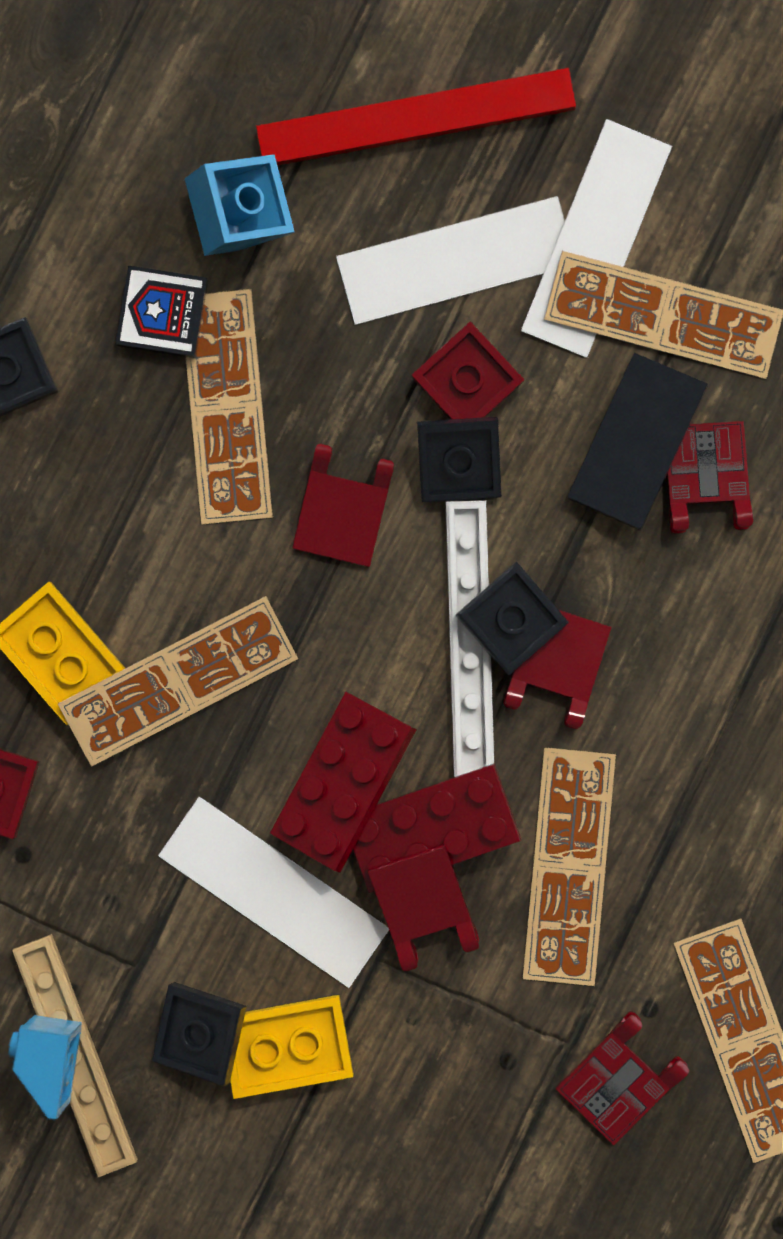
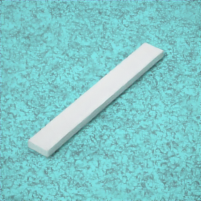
M486 501L446 502L454 777L494 763L491 656L455 616L458 611L489 585Z

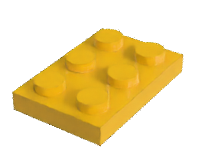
M47 582L0 623V649L66 725L69 724L61 712L58 703L126 669L52 582Z
M339 995L245 1012L230 1079L233 1099L352 1078L354 1076Z

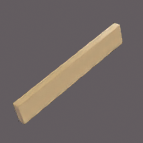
M50 934L14 948L12 951L36 1015L82 1022L70 1104L98 1177L136 1163L138 1160L53 935Z

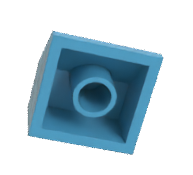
M275 154L203 164L184 178L205 256L242 250L295 232Z
M34 1015L24 1025H21L19 1032H13L9 1047V1057L15 1058L13 1071L46 1116L51 1119H57L71 1100L82 1022Z

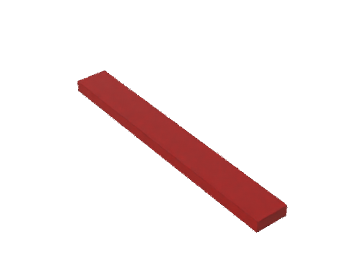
M569 68L268 123L258 125L256 128L261 155L275 154L278 166L573 111L576 109V102Z

